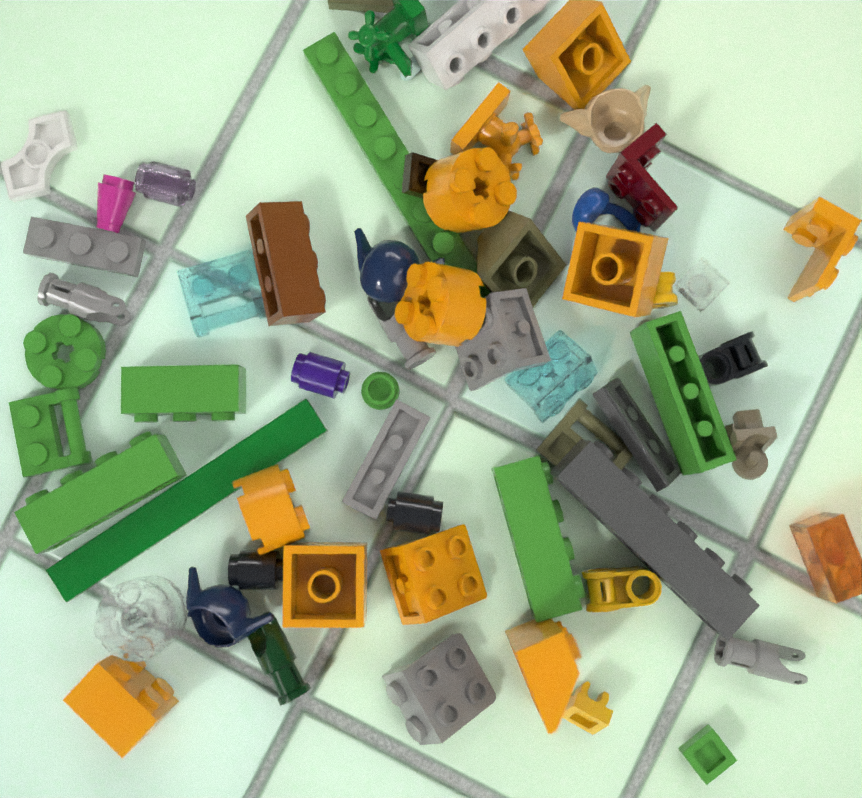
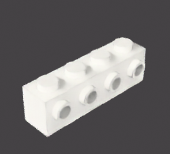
M459 0L407 46L428 82L447 91L449 88L458 85L464 79V75L474 66L487 60L491 56L492 51L505 39L514 36L519 31V27L530 17L543 11L550 0Z

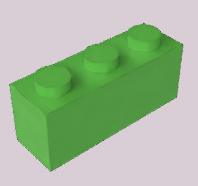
M240 365L121 367V414L134 416V422L156 423L158 422L159 415H173V422H196L197 415H211V421H235V414H246V369Z

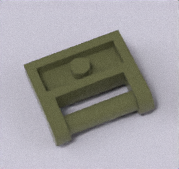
M580 398L575 401L535 450L555 467L578 441L583 439L571 429L572 425L578 421L616 453L611 461L620 470L633 457L621 437L587 410L588 405Z

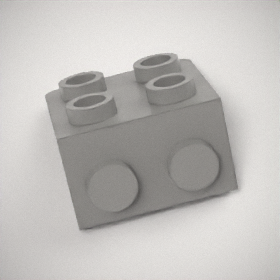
M460 633L450 635L411 664L394 667L382 675L387 685L386 692L389 699L400 708L406 719L405 726L408 733L420 745L442 744L496 700L494 689L464 636Z

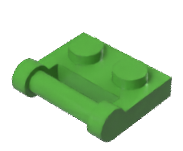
M77 387L65 388L53 393L9 402L23 477H33L93 463L91 451L86 450L77 401L80 400ZM57 405H61L71 453L67 456L63 454L54 407Z

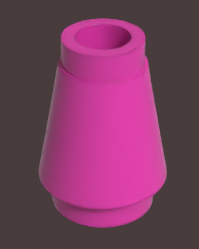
M103 174L102 183L97 184L96 228L116 233L120 232V228L136 195V192H133L134 182Z

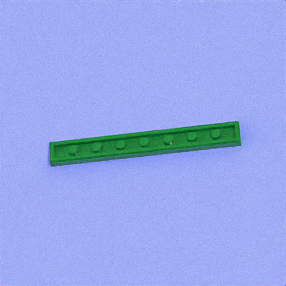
M309 400L301 401L46 569V572L65 602L72 601L242 488L234 489L232 481L281 463L328 432V429Z

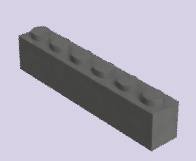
M580 439L551 470L550 474L651 572L655 573L712 631L729 640L760 606L749 595L753 589L736 574L730 577L722 569L725 562L708 547L703 550L694 542L698 537L696 533L682 521L676 524L667 515L670 509L661 499L654 494L648 497L639 488L642 481L626 467L620 470L611 461L614 454L598 440L592 443L591 441Z

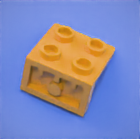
M820 196L792 215L783 229L790 233L792 239L798 244L815 248L787 297L793 302L807 296L811 297L815 292L822 289H828L839 273V269L835 267L841 256H846L858 240L855 232L862 220Z
M464 524L412 542L380 550L402 625L426 624L487 598L483 579L467 528Z

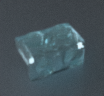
M561 329L545 342L551 359L550 362L542 366L514 371L504 379L507 386L533 410L536 417L542 423L549 417L560 413L566 402L578 391L586 389L598 373L591 355Z

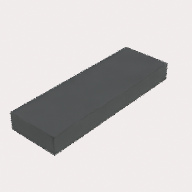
M616 377L592 395L658 492L668 487L681 474L680 468L621 380Z

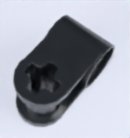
M753 331L720 344V347L698 356L702 368L705 361H709L715 367L716 373L713 379L705 374L709 387L723 384L734 378L744 377L768 366L767 361L761 360L752 340L755 337Z

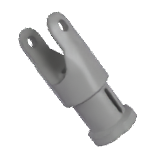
M51 272L43 277L39 285L37 301L42 306L47 307L52 304L69 310L71 315L89 321L108 322L117 326L126 325L130 321L131 315L125 309V302L118 297L108 295L107 292L98 287L83 282L76 285L59 279L57 274ZM122 314L125 317L123 320H119L118 316Z
M370 296L367 297V301L390 342L396 343L406 360L404 366L407 370L425 363L437 353L434 347H429L426 342H418L410 338L403 324L397 323L395 313L391 318L388 317L378 301ZM401 299L395 301V308L397 304L401 301Z
M720 635L717 638L714 660L718 666L725 667L730 664L746 668L750 674L793 685H803L808 682L806 675L790 671L779 659L782 658L790 661L803 660L806 656L801 650L758 639L747 641L732 636L729 640H726Z

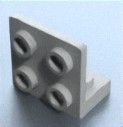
M526 288L493 292L484 297L486 298V314L481 329L472 340H465L461 343L462 346L455 347L470 391L478 390L511 372L542 366L551 361Z

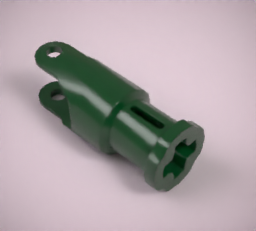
M274 615L271 624L267 623L248 636V639L264 675L270 676L279 694L277 701L281 706L305 694L311 687L308 682L304 683L294 662L297 657Z

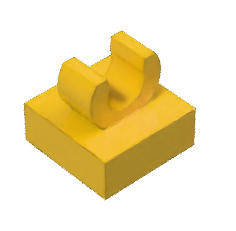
M586 681L570 697L562 718L594 735L609 726L614 711L605 707L609 701V693L606 691L599 694L596 701L589 698L588 689L591 683Z

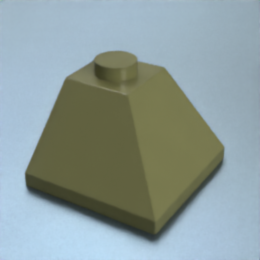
M510 210L501 222L492 227L485 228L478 236L477 274L481 278L483 285L491 293L526 288L532 307L535 306L566 266V263L530 218Z

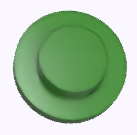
M386 372L370 374L364 380L361 388L362 398L365 403L376 410H385L392 407L396 399L398 400L400 393L398 382L392 375Z

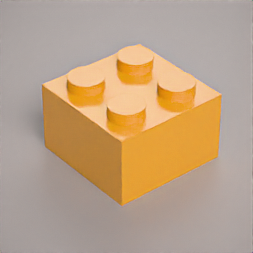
M578 222L562 299L632 317L651 315L669 238L598 223Z
M293 542L284 545L282 628H364L367 621V542Z
M125 648L99 661L63 699L122 759L179 702L173 696L174 690L170 684L162 678H155L145 669V661L137 653L130 650L127 651Z

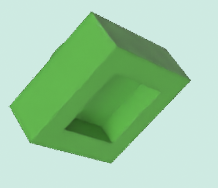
M709 724L678 748L706 785L738 761Z

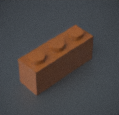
M302 201L258 203L245 217L268 326L311 322L326 313V296L324 290L320 287L317 274L318 259L316 253L312 250L309 236L310 221L304 213Z

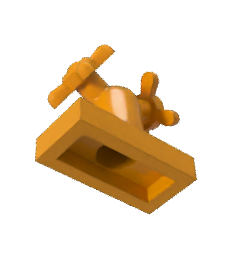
M498 82L453 137L450 153L456 154L472 149L477 142H481L486 147L495 150L507 168L510 178L517 180L522 164L512 163V157L519 151L521 146L530 143L532 155H537L540 152L539 146L543 144V139L537 125L534 123L533 114L530 112L524 114L525 122L521 123L522 130H519L517 123H505L498 117L507 106L511 92Z

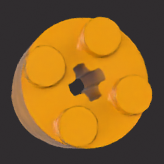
M490 147L472 148L441 158L431 165L424 181H428L427 192L423 193V202L429 217L439 228L456 233H465L498 224L504 219L510 205L517 198V190L511 182L507 168L495 150Z
M433 262L412 264L407 271L406 279L408 285L404 296L395 308L397 323L403 324L409 337L418 342L459 347L462 346L461 343L465 340H472L481 329L486 314V298L480 297L479 286L484 285L479 275L472 270Z
M278 464L232 481L234 489L239 487L243 489L244 495L237 497L252 540L255 541L261 538L263 545L257 548L259 555L305 538L303 531L310 529L302 505L294 508L289 493L296 491L288 468L280 471Z

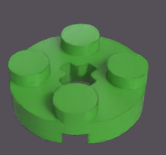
M59 314L44 319L35 326L33 331L26 334L23 341L25 361L30 373L42 385L52 389L61 390L73 387L82 389L88 386L99 375L100 371L98 370L102 364V359L105 360L106 356L105 342L98 329L87 321L71 314ZM63 344L68 347L73 346L74 351L69 354L71 360L68 362L61 358L58 359L57 356L59 347Z

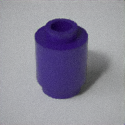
M309 352L307 355L299 353L292 368L291 382L298 384L299 389L335 399L338 392L345 393L351 372L345 370L346 363L313 352Z

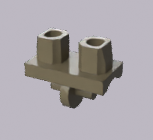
M759 409L737 411L732 416L734 423L725 426L737 459L732 462V467L735 473L744 479H758L768 468V458L764 452L778 438L775 426H763Z

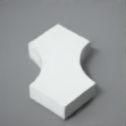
M66 110L29 119V133L24 146L15 156L1 163L8 198L12 202L16 203L51 194L50 179L55 166L64 156L78 150L71 116Z

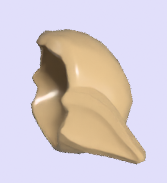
M645 84L635 92L623 88L605 90L594 96L588 102L585 109L562 113L560 121L569 125L581 135L590 137L601 151L620 153L644 133V120L647 116V105L651 88Z

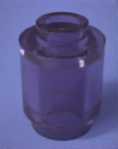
M151 161L149 164L142 162L139 165L135 176V190L143 193L145 198L183 207L186 201L190 202L194 197L196 181L191 179V172L189 170L156 161Z

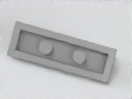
M31 216L23 253L30 257L138 277L146 241L141 237Z
M396 399L342 502L377 520L431 417Z

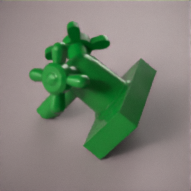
M392 0L393 9L375 24L374 11L367 10L364 15L365 25L361 26L359 31H350L348 38L359 40L360 43H355L353 50L357 54H364L365 60L370 63L369 71L371 73H376L379 68L378 65L385 61L395 64L405 78H407V76L412 74V60L399 43L409 36L412 40L416 39L428 28L425 8L419 0Z

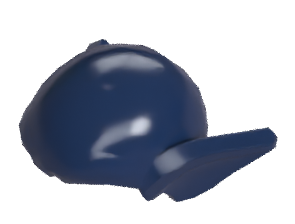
M357 228L354 234L357 244V259L362 289L368 296L379 302L390 303L400 300L404 296L408 285L406 276L409 267L415 263L420 264L416 252L403 242L396 240H383L371 247L362 228ZM440 257L431 262L444 265L445 259Z
M192 566L189 568L186 595L187 617H191L199 637L204 639L207 644L214 645L217 648L233 646L254 633L258 628L273 621L274 615L272 613L250 618L249 601L241 591L233 586L218 584L202 590L196 567Z

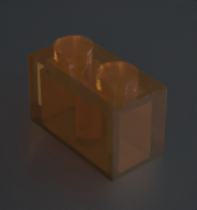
M823 512L789 525L818 598L833 603H840L862 594V558L844 514Z

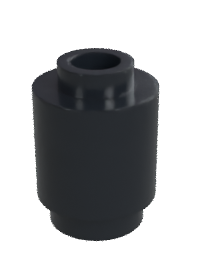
M398 491L396 499L389 498L386 521L393 522V530L426 535H429L430 531L440 532L443 501L434 500V496Z
M241 550L239 554H231L228 563L229 585L238 586L239 590H278L280 582H283V558H280L279 550H273L263 555H259L257 550Z

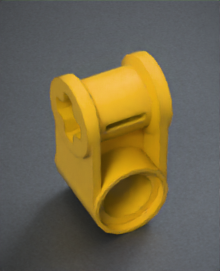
M641 566L596 568L582 571V578L587 579L589 603L586 604L587 612H609L621 608L648 606L655 603L662 593V585L657 575ZM638 576H647L650 582L648 591L642 595H634L631 589L634 579Z

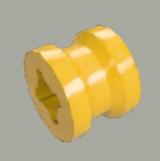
M674 272L660 273L652 309L667 308L678 304L677 295L673 293L672 288L676 281Z

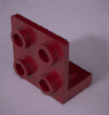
M657 122L620 152L605 176L608 179V186L613 194L620 199L624 198L633 208L632 212L636 220L644 227L649 226L653 232L660 228L678 209L674 201L646 171L652 165V161L662 152L658 146L667 135Z

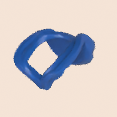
M597 187L588 189L580 196L572 214V225L575 232H577L578 222L593 223L603 214L615 216L627 230L640 232L641 224L627 209L609 202V195Z

